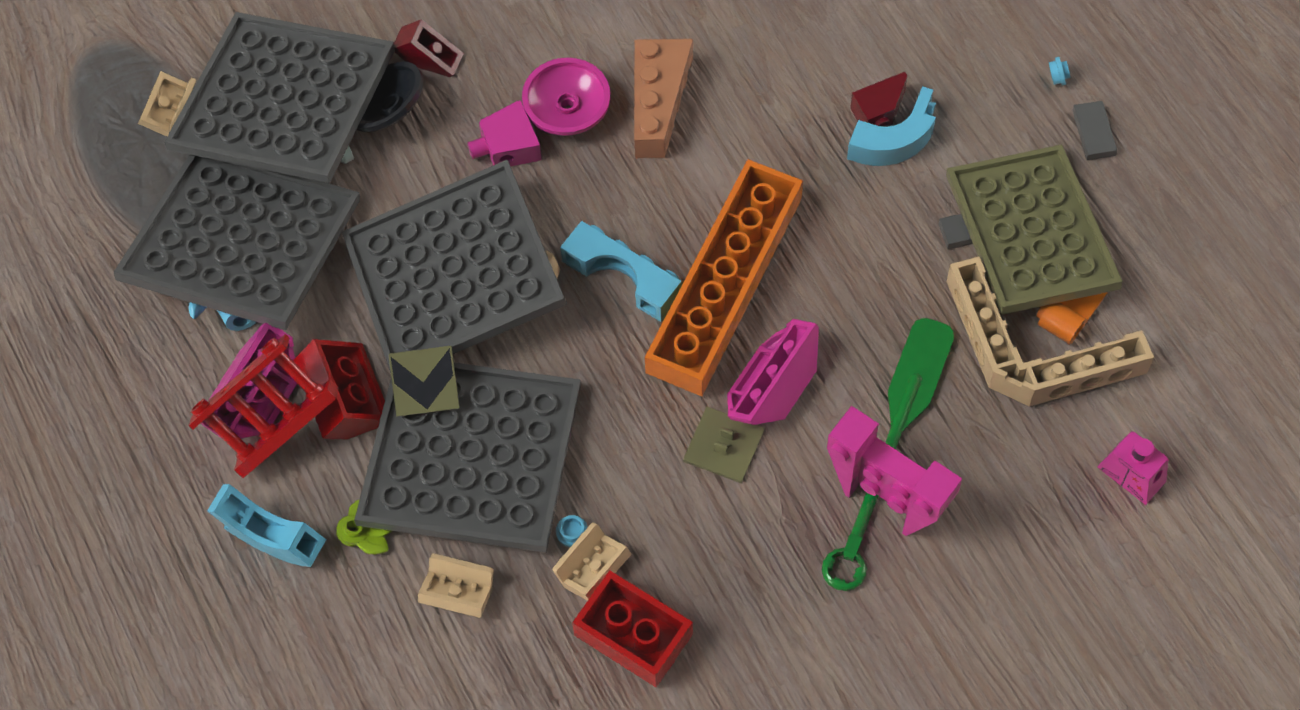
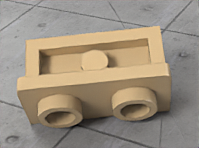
M160 71L138 124L168 136L193 91L197 79L191 77L187 83Z
M592 522L559 559L552 570L564 588L588 601L608 571L616 573L631 556V552L627 546L606 536L599 525Z
M433 553L429 559V572L418 593V603L481 618L492 593L494 570L491 567Z

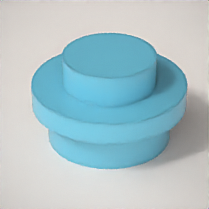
M1055 57V61L1048 62L1053 84L1061 83L1064 86L1066 85L1065 79L1071 78L1067 61L1061 62L1060 57Z
M569 515L558 522L556 535L563 545L571 547L588 526L581 517Z

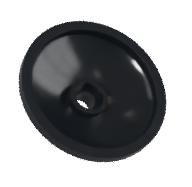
M410 62L388 64L356 130L375 132L386 129L402 120L413 109L420 98L424 82L423 75L416 65Z

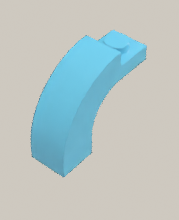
M922 86L911 115L900 124L883 127L858 120L849 142L847 159L865 165L886 166L903 162L920 152L930 140L934 130L936 117L933 116L936 103L932 102L933 89Z
M230 484L222 485L207 510L208 513L225 525V530L262 552L295 565L311 567L327 540L304 522L286 520L264 510Z

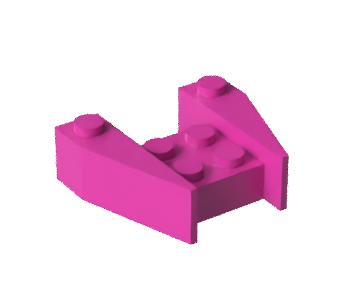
M851 405L828 435L827 450L845 496L849 498L859 484L868 494L878 495L887 501L888 506L899 514H906L902 532L905 536L936 522L959 492L962 478L935 460L927 470L877 438L879 423Z

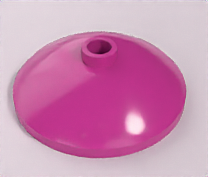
M558 58L540 65L528 76L522 91L523 107L529 120L545 132L562 136L580 134L596 126L607 113L611 99L610 87L605 75L593 64L577 58ZM571 106V108L565 109L563 107Z

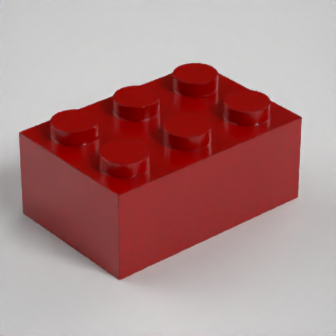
M610 570L572 622L574 636L656 688L693 635V622Z

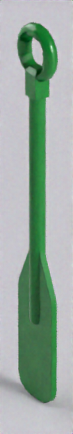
M929 318L918 319L914 322L888 389L891 428L885 443L894 449L898 446L902 432L930 405L954 340V332L950 326ZM866 492L845 548L834 549L823 560L821 569L823 578L829 586L836 590H853L861 585L866 577V563L858 551L878 495L873 496ZM843 555V559L852 562L854 560L857 561L860 567L855 570L853 582L845 583L844 579L838 577L833 579L830 576L829 571L833 570V565L836 562L835 557Z

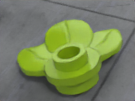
M359 500L355 501L349 508L348 516L340 519L337 524L336 534L338 539L346 546H358L367 554L377 555L388 552V544L384 537L392 531L356 526L354 519ZM348 527H354L358 530L353 532Z

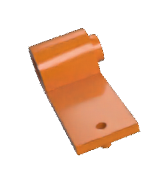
M1108 292L1041 306L1036 314V317L1040 319L1038 326L1070 345Z

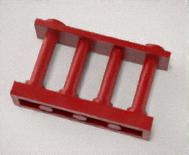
M286 334L278 340L275 338L269 340L262 347V354L211 399L208 401L205 398L202 399L191 410L193 415L188 426L194 430L205 421L237 452V462L234 470L242 478L247 476L337 398L339 387L331 379L323 385L320 383L316 384L284 352L290 339ZM273 360L307 393V399L300 405L297 403L292 404L261 373ZM251 380L283 412V419L276 425L274 423L269 424L237 391ZM228 401L260 432V439L253 445L251 443L246 444L214 411Z

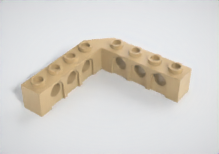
M980 256L950 264L946 282L989 388L1030 407L1148 373L1154 356L1142 330L1126 334L1123 339L1105 344L1097 342L1094 344V347L1072 352L1069 350L1065 351L1064 355L1042 361L1040 358L1023 363L1017 347L1013 348L1007 333V322L1002 320L996 306L995 293L991 294L985 279L986 271Z

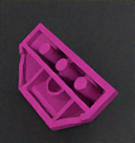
M792 319L786 324V328L776 332L759 346L727 393L728 417L731 420L752 425L785 420L817 371L819 327L816 323Z
M266 322L262 324L239 351L210 399L262 354V347L272 338L278 340L286 334L290 339L284 352L294 360L293 337ZM274 360L261 371L288 399L297 383ZM250 380L237 392L269 424L274 423L281 410ZM228 401L214 411L241 439L260 435V432ZM205 421L201 423V425L218 435Z

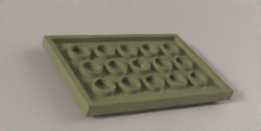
M1062 144L947 168L946 177L976 253L980 256L985 268V275L991 291L996 295V303L1001 315L1120 290L1122 288L1123 281Z

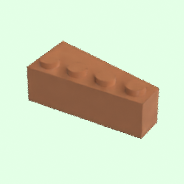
M693 39L635 40V158H665L675 117L680 107L681 96L686 86L689 68L693 61Z

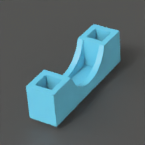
M583 221L577 225L560 247L562 262L586 277L596 271L606 269L617 270L629 276L636 285V307L660 322L666 317L682 286V281L674 272L670 270L664 271L656 266L649 257L645 255L639 256L631 251L624 242L620 240L614 241L606 236L599 227L595 225L590 226Z

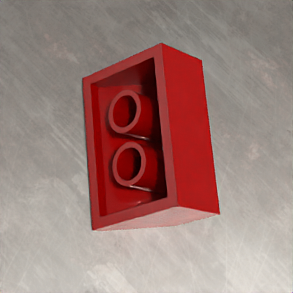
M313 339L293 361L316 384L320 383L323 385L331 379L339 387L337 398L315 416L322 438L348 440L377 429L385 400L363 344Z

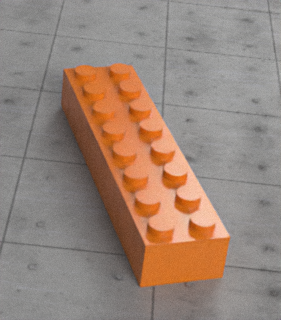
M747 159L645 355L646 374L703 396L802 199L803 180Z

